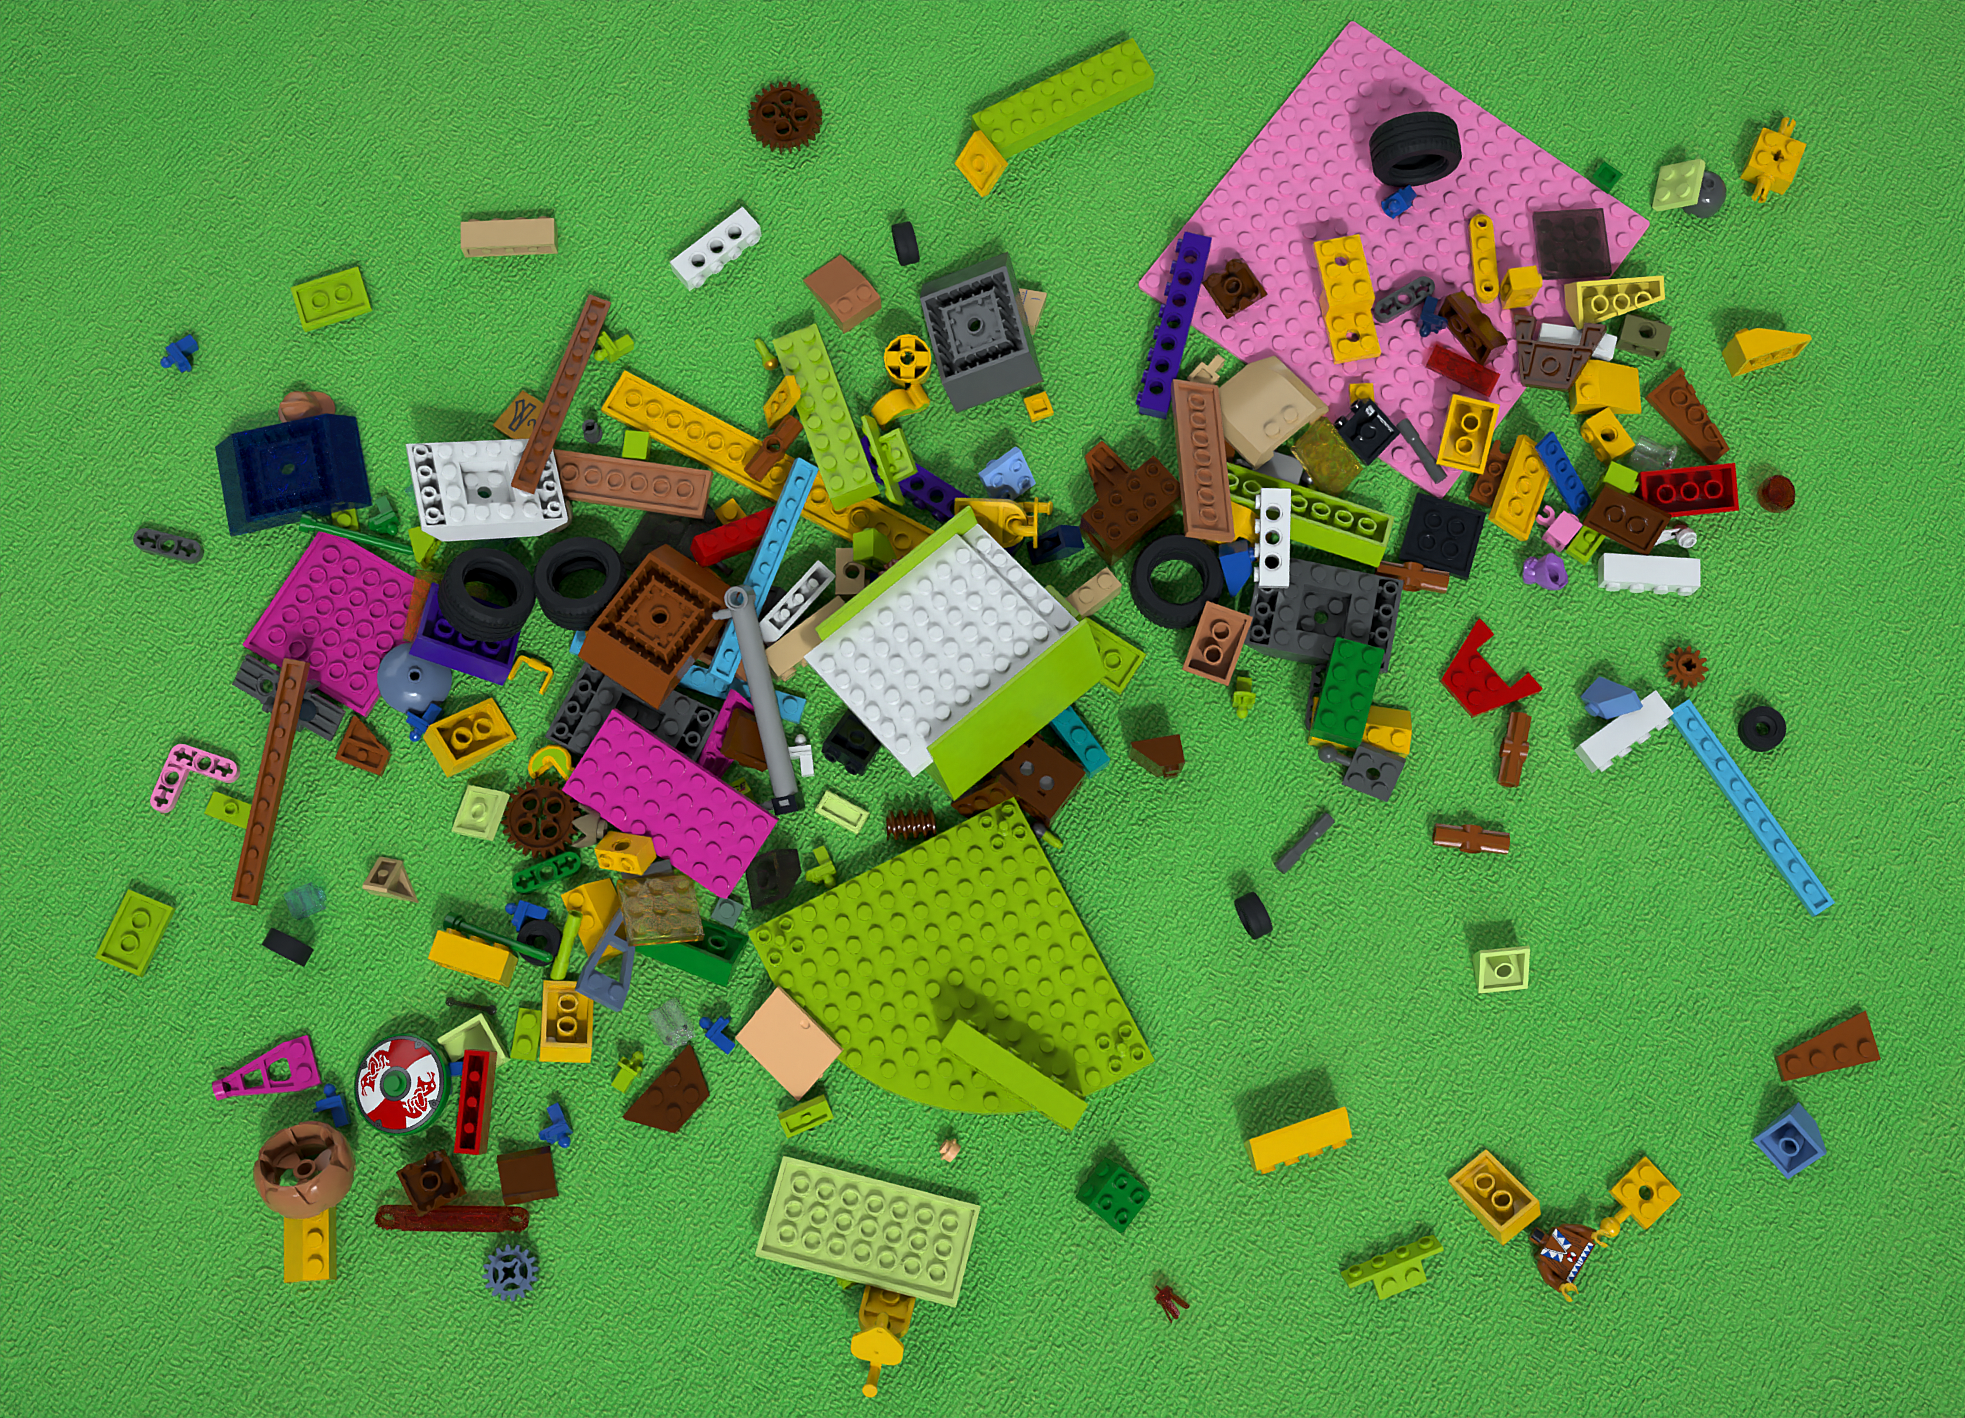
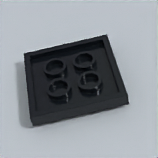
M1418 492L1397 560L1419 563L1424 568L1449 572V576L1467 581L1487 513Z

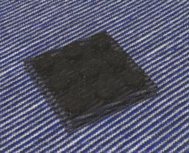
M1603 208L1533 213L1532 220L1538 266L1542 280L1611 275L1612 269Z

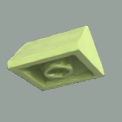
M1529 946L1480 950L1472 955L1478 993L1528 989Z

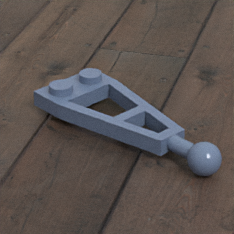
M639 880L632 881L628 885L627 894L629 899L626 907L623 906L617 910L583 966L575 987V991L615 1012L622 1010L630 988L640 915L635 913L638 901L644 898L647 893L646 885ZM623 919L628 921L625 940L614 935ZM608 945L623 952L619 982L594 969Z

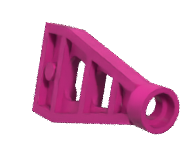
M305 1035L284 1042L229 1076L212 1081V1089L216 1099L219 1101L236 1096L299 1092L321 1085L322 1080L310 1036ZM281 1058H286L291 1072L290 1079L286 1081H272L268 1071L269 1066ZM260 1069L264 1081L263 1085L247 1088L244 1076ZM227 1083L231 1086L230 1091L228 1090Z

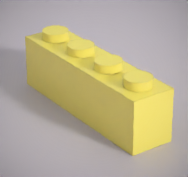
M1664 275L1583 281L1564 285L1566 310L1577 330L1583 329L1585 322L1599 323L1665 299Z

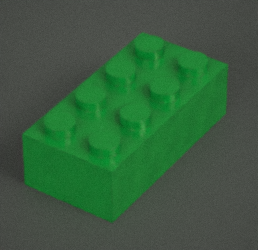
M1340 637L1335 639L1309 736L1355 749L1358 748L1362 742L1384 649Z

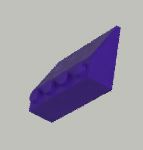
M432 582L414 633L409 654L503 686L512 668L521 630L515 636L497 642L477 641L464 636L455 630L441 613L437 599L439 584ZM471 596L475 601L484 606L495 609L505 608Z

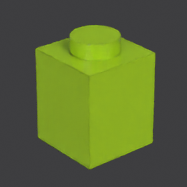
M625 430L622 458L649 462L652 445L650 433Z

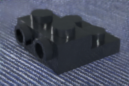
M1359 398L1350 405L1351 412L1346 417L1342 415L1333 423L1335 428L1331 433L1346 449H1350L1365 466H1369L1401 432L1370 398H1363L1362 400Z
M848 708L824 741L821 752L824 753V757L829 762L835 763L838 761L843 764L848 773L863 776L874 762L877 753L883 745Z

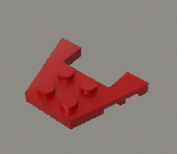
M1481 619L1477 620L1440 680V683L1471 718L1500 708L1503 705L1519 701L1530 695L1538 694L1543 689L1529 672L1513 686L1509 687L1477 652V649L1495 634Z

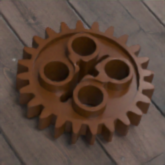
M790 81L787 87H783L782 82H779L778 88L770 84V91L763 88V96L755 95L756 102H751L752 110H748L750 117L748 122L749 126H752L750 128L751 133L756 134V141L762 140L763 148L770 144L771 152L778 147L780 154L783 153L784 148H787L788 152L792 154L793 147L801 151V144L809 147L808 139L816 140L814 133H820L819 125L823 124L821 118L823 116L822 109H819L820 102L815 101V94L809 95L807 87L801 91L799 83L795 88H792ZM786 101H791V102H792V103L789 104V105L783 104V103L786 102ZM768 114H773V115H774V116L771 117V118H766V117H765V116L768 115ZM800 117L806 118L804 121H797ZM782 130L788 131L786 134H779Z
M536 779L535 786H532L527 781V789L525 790L518 786V795L509 794L513 801L512 803L507 802L506 806L509 809L503 813V816L507 817V819L500 822L502 826L508 827L502 831L505 836L511 835L507 842L509 844L516 842L514 849L519 851L523 848L522 854L524 856H527L532 851L534 859L538 857L539 853L542 854L544 859H547L548 852L557 856V848L565 852L564 843L567 842L572 845L573 842L570 836L579 835L574 830L576 826L572 823L573 820L582 816L581 812L574 811L579 808L578 802L571 803L574 798L567 795L562 789L559 790L560 784L557 781L552 787L549 779H546L544 785L541 784L539 779ZM544 798H547V801L545 802V805H544V808H543L542 801H543ZM529 801H537L535 809L526 810V805ZM556 803L561 804V810L558 813H550L552 805ZM543 810L546 820H542L540 824L536 819L542 817ZM532 824L533 829L529 834L524 835L521 833L524 825ZM549 828H557V833L554 837H546V831ZM540 829V839L536 840V836Z

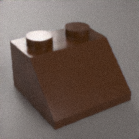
M1180 734L1134 741L1130 744L1128 757L1156 777L1163 776L1164 779H1172L1178 777V774L1182 772L1185 759Z

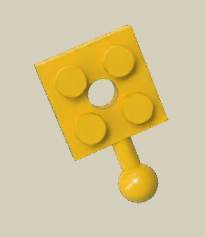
M1646 1156L1642 1157L1608 1191L1622 1208L1613 1217L1604 1218L1600 1222L1599 1228L1606 1230L1612 1237L1604 1236L1613 1238L1619 1234L1620 1224L1631 1216L1646 1230L1682 1194ZM1641 1186L1649 1188L1651 1196L1648 1200L1640 1197L1639 1189Z

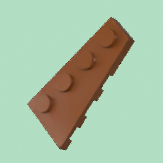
M1680 367L1649 393L1645 399L1708 465H1713L1730 448L1715 423H1712L1709 419L1707 409L1704 404L1701 405L1695 395V389L1692 384L1689 385L1684 376L1685 372Z
M1866 1011L1775 1057L1781 1082L1881 1060Z

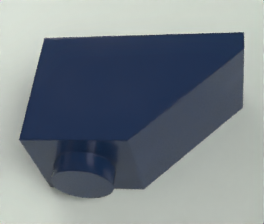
M1058 525L1038 536L1037 548H1033V540L1026 543L1032 565L1068 558L1085 549L1079 526Z

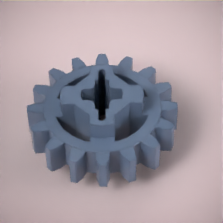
M507 1244L505 1251L501 1248H496L497 1256H488L492 1262L491 1264L483 1265L485 1269H488V1273L482 1275V1278L489 1279L490 1282L485 1287L486 1289L494 1288L492 1292L493 1297L501 1293L502 1301H506L508 1295H510L511 1301H517L518 1294L522 1298L527 1297L526 1289L534 1291L535 1288L531 1283L532 1281H539V1278L534 1276V1272L539 1271L540 1267L533 1266V1263L537 1261L536 1257H528L531 1250L526 1249L522 1253L521 1245H516L513 1250L512 1246ZM509 1255L517 1256L512 1262L503 1260L504 1257ZM525 1265H527V1269H528V1275H527V1277L524 1276V1268H523V1267H524ZM508 1268H515V1278H507L509 1275L507 1272ZM495 1269H497L499 1273V1279L497 1281L495 1278ZM515 1283L516 1285L520 1286V1288L516 1290H505L510 1286V1284Z

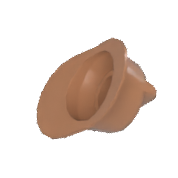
M294 391L287 394L282 402H280L278 414L282 423L289 428H316L328 424L334 417L336 409L334 401L325 393Z

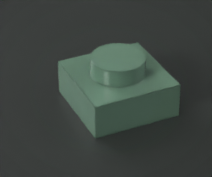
M720 897L711 915V919L734 929L744 909V905L729 898L724 899Z

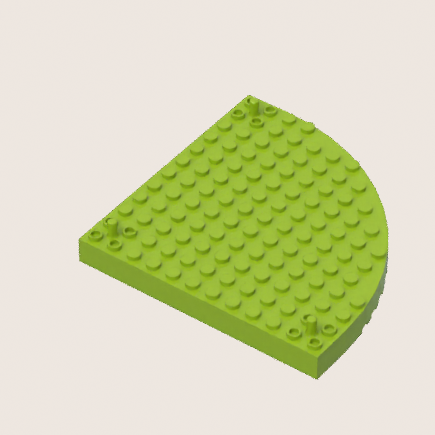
M1014 797L748 932L776 988L780 986L844 1049L836 1060L857 1076L878 1088L919 1105L947 1112L981 1116L1017 1115L1036 1112L942 1049L941 1044L957 1019L964 1021L967 1018L978 1026V1032L984 1036L987 1032L1000 1040L999 1046L1005 1050L1008 1047L1013 1048L1021 1054L1020 1059L1027 1064L1030 1061L1034 1062L1043 1069V1075L1049 1079L1052 1075L1065 1083L1063 1088L1071 1093L1074 1089L1085 1097L1104 1090L1155 1062Z

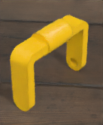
M523 655L519 656L508 679L512 681L522 662H525L528 666L538 671L548 673L539 691V694L544 695L554 676L553 670L547 667L546 663L534 657L530 659Z

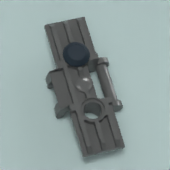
M246 655L232 685L261 701L260 703L263 704L262 711L272 713L280 673L250 655ZM266 679L270 680L273 684V690L270 693L263 688V683ZM311 679L306 682L296 731L301 732L306 727L330 742L346 711L313 693V690L316 687L318 688L321 682Z

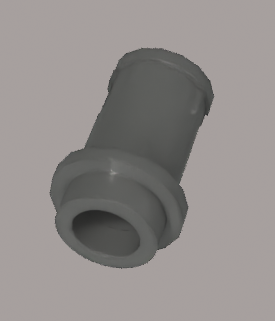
M592 419L584 421L582 429L585 440L592 444L599 442L603 436L600 427Z

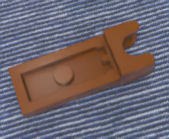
M1500 440L1494 441L1488 453L1483 475L1479 474L1468 497L1469 500L1489 509L1497 495L1514 448L1512 447L1507 454L1501 453L1499 450Z

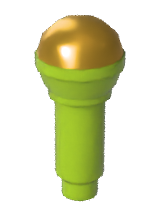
M760 338L756 339L754 343L762 357L763 367L766 370H774L778 366L777 357L769 352Z

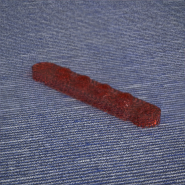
M382 1205L377 1209L374 1221L376 1225L378 1224L379 1228L382 1227V1230L385 1228L386 1231H389V1229H401V1231H514L517 1233V1231H524L528 1227L530 1214L526 1209L518 1206L442 1205L418 1217L412 1205ZM385 1214H386V1216H388V1214H390L389 1216L391 1217V1215H392V1218H394V1219H393V1220H387V1219H385L383 1216H385ZM514 1216H515V1217L518 1216V1218L521 1217V1220H522V1221H519V1222L513 1221V1220L511 1219V1217H512V1218H513Z

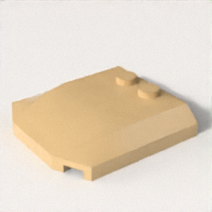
M1276 356L1249 363L1218 388L1224 439L1255 470L1274 456L1273 451L1306 423L1314 424L1329 411L1328 406Z

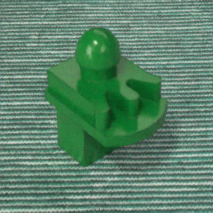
M384 495L374 500L380 514L369 519L367 524L373 532H379L380 535L387 532L394 536L398 533V526L401 523L389 500Z

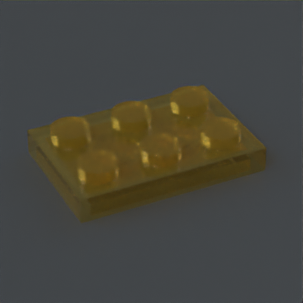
M1321 416L1290 448L1320 492L1333 497H1337L1363 470L1327 417Z

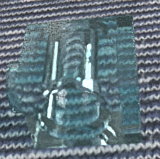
M312 882L283 894L291 916L297 920L326 909L324 901L327 900L323 888L318 887Z

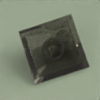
M774 849L753 859L745 871L752 910H757L789 896L802 873L797 849Z

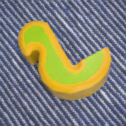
M921 384L911 385L906 390L901 388L894 389L883 395L873 405L871 413L881 430H888L894 424L896 418L922 412L929 406L931 400Z
M547 745L532 755L529 760L528 771L532 779L535 780L554 765L567 782L575 770L574 760L564 747L560 745Z

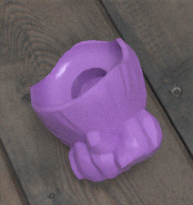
M1552 552L1540 559L1530 556L1523 562L1522 577L1525 584L1537 583L1547 590H1560L1568 583V575L1563 559Z

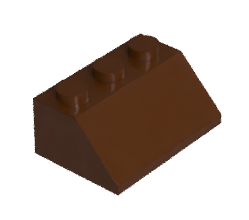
M1464 291L1450 294L1445 298L1438 316L1448 320L1447 328L1481 368L1505 351L1508 345L1506 337L1502 332L1494 328L1486 314H1482L1471 296H1467Z

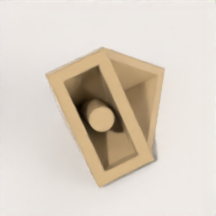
M379 856L363 883V889L372 895L419 903L404 868L403 861Z

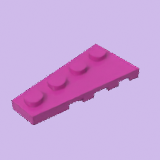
M730 689L697 762V764L720 779L733 762V759H728L721 754L720 750L734 709L738 708L755 716L753 706L733 689Z

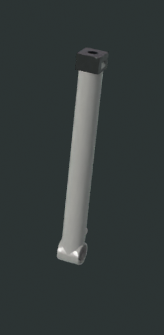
M748 585L734 586L729 588L724 596L728 608L714 612L712 617L714 620L733 619L774 793V798L771 801L758 805L767 811L774 810L775 816L797 812L806 806L802 791H798L754 605L756 594ZM738 592L743 594L744 601L742 604L737 600Z

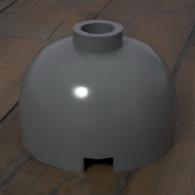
M1704 170L1698 202L1695 205L1681 207L1684 212L1689 215L1691 213L1697 215V218L1701 219L1716 214L1726 199L1727 189L1722 178L1712 171Z

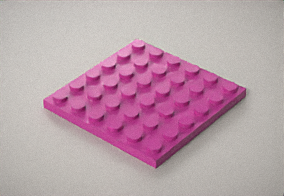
M318 532L242 645L281 669L284 658L310 663L307 681L315 679L321 682L320 686L315 689L367 718L381 696L377 683L380 663L393 648L412 642L430 586L346 538Z

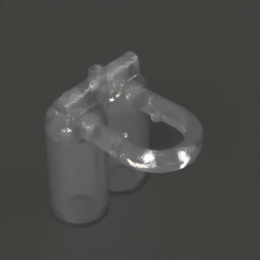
M1640 435L1627 464L1644 472L1673 469L1674 465L1672 464L1676 458L1678 447L1673 445L1671 448H1668Z
M677 997L667 1001L662 1007L656 1008L647 1015L663 1044L669 1046L671 1051L680 1045L685 1046L688 1040L696 1036L694 1024Z

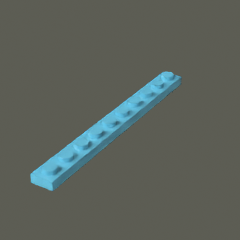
M800 457L794 460L743 584L750 586L756 594L754 605L757 617H759L819 470L818 467ZM740 592L737 600L742 604L744 597ZM729 618L706 673L727 685L732 683L741 661V653L732 618Z
M576 631L569 650L570 654L578 656L586 638L585 631ZM696 665L691 666L677 685V687L722 701L726 700L730 689H733L753 706L747 682L734 677L732 683L727 685L707 675L708 669ZM775 690L781 719L799 724L807 703L806 699Z
M1690 699L1672 710L1674 714L1669 718L1811 917L1816 916L1834 904V900Z

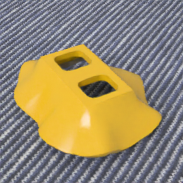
M1231 501L1235 534L1232 542H1235L1238 537H1243L1250 541L1249 547H1254L1255 543H1259V533H1255V519H1260V517L1251 509ZM1272 532L1265 535L1267 542L1271 538ZM1206 539L1200 540L1206 542L1205 544H1208L1210 547H1219L1221 544L1229 543Z

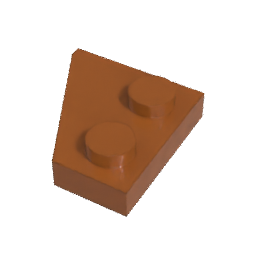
M1100 441L1085 455L1084 459L1098 501L1133 473L1103 441Z
M353 716L335 759L382 777L392 754L358 717Z

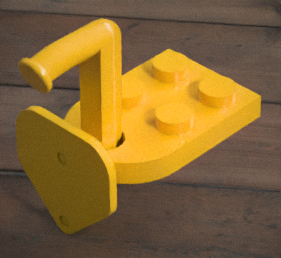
M1035 497L1034 502H1014L1009 499L955 498V515L969 505L973 510L977 523L1002 548L1016 545L1023 537H1033V548H1037L1038 513L1051 515L1053 511V503L1051 501L1048 503L1039 502L1038 497ZM1026 513H1034V516H1028Z
M870 1285L865 1286L858 1316V1324L861 1331L855 1333L852 1337L851 1353L859 1359L870 1361L866 1384L863 1386L862 1392L866 1397L872 1398L878 1392L877 1384L882 1364L897 1365L902 1361L904 1345L899 1339L909 1330L916 1297Z

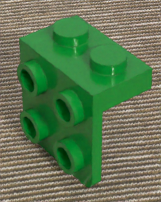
M1105 1157L1096 1166L1094 1173L1087 1182L1080 1187L1075 1198L1093 1210L1117 1232L1123 1233L1148 1201L1151 1194L1120 1165Z

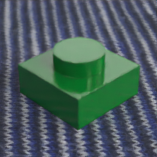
M1604 161L1592 175L1589 182L1609 194L1623 174Z

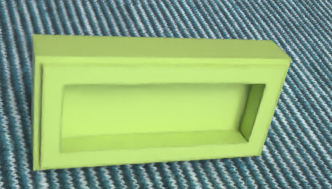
M826 790L815 809L817 814L856 835L860 833L870 815L866 810L829 790Z

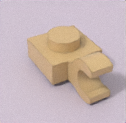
M1217 354L1208 366L1201 362L1187 377L1186 381L1215 385L1220 378L1217 372L1224 366L1225 359Z

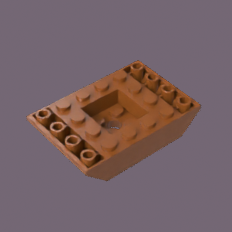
M664 544L646 556L590 627L578 657L658 710L727 621V619L714 620L712 614L728 608L724 596L731 586L669 545ZM662 613L667 616V619L664 623L658 624L653 621L654 616Z

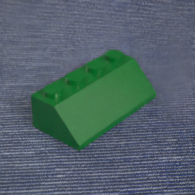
M658 901L639 929L635 952L686 971L691 975L711 981L714 984L727 987L736 972L749 937Z

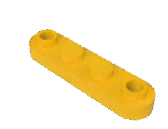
M1478 214L1471 219L1468 226L1475 298L1483 304H1489L1495 301L1499 294L1494 228L1490 217ZM1478 223H1483L1485 227L1479 226ZM1484 287H1489L1491 291L1487 292Z

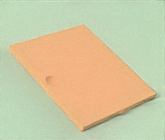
M780 986L774 990L759 1010L755 1011L754 1016L735 1037L797 1101H800L816 1081L823 1077V1073L844 1050Z

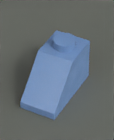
M1600 676L1580 696L1586 705L1585 710L1594 717L1599 716L1604 719L1634 712L1643 707L1633 689Z

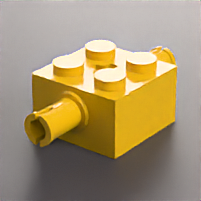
M1783 118L1778 132L1763 127L1754 140L1740 179L1756 184L1754 193L1751 196L1753 201H1756L1757 197L1760 196L1758 203H1765L1769 190L1783 195L1791 185L1807 145L1790 138L1796 125L1794 119L1788 124L1790 118Z

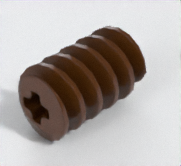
M911 808L908 809L906 816L902 809H898L897 816H894L892 809L888 810L886 817L887 841L891 833L895 840L899 839L900 833L903 834L905 840H908L910 832H912L915 839H918L920 832L923 833L925 839L928 838L930 831H932L935 837L936 817L932 808L927 809L926 815H924L922 808H918L916 815H914Z

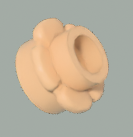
M955 1138L951 1141L946 1139L940 1146L938 1152L941 1153V1160L945 1159L950 1163L960 1151L961 1145L956 1143Z

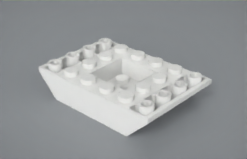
M529 439L406 444L421 530L441 541L540 536L567 523L568 517L553 449L535 494H531L511 487L512 479ZM485 491L490 497L482 498L478 495V492Z

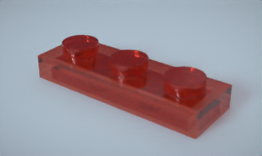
M1437 344L1425 368L1487 397H1490L1501 375Z

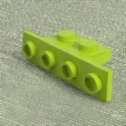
M863 415L861 416L863 422L862 430L869 439L871 445L869 446L870 453L877 461L878 475L884 481L886 487L885 495L890 502L902 506L906 503L898 482L918 472L903 429L897 428L881 436L875 418Z
M1434 1235L1425 1236L1406 1246H1399L1394 1251L1384 1255H1377L1359 1265H1352L1347 1270L1342 1271L1341 1276L1349 1289L1372 1280L1376 1296L1379 1300L1427 1282L1421 1260L1444 1251V1248Z

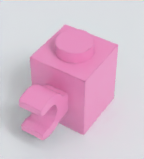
M1546 505L1543 511L1548 515V518L1538 515L1535 520L1538 524L1548 528L1541 539L1560 553L1583 525L1575 515L1563 511L1556 519L1554 510Z

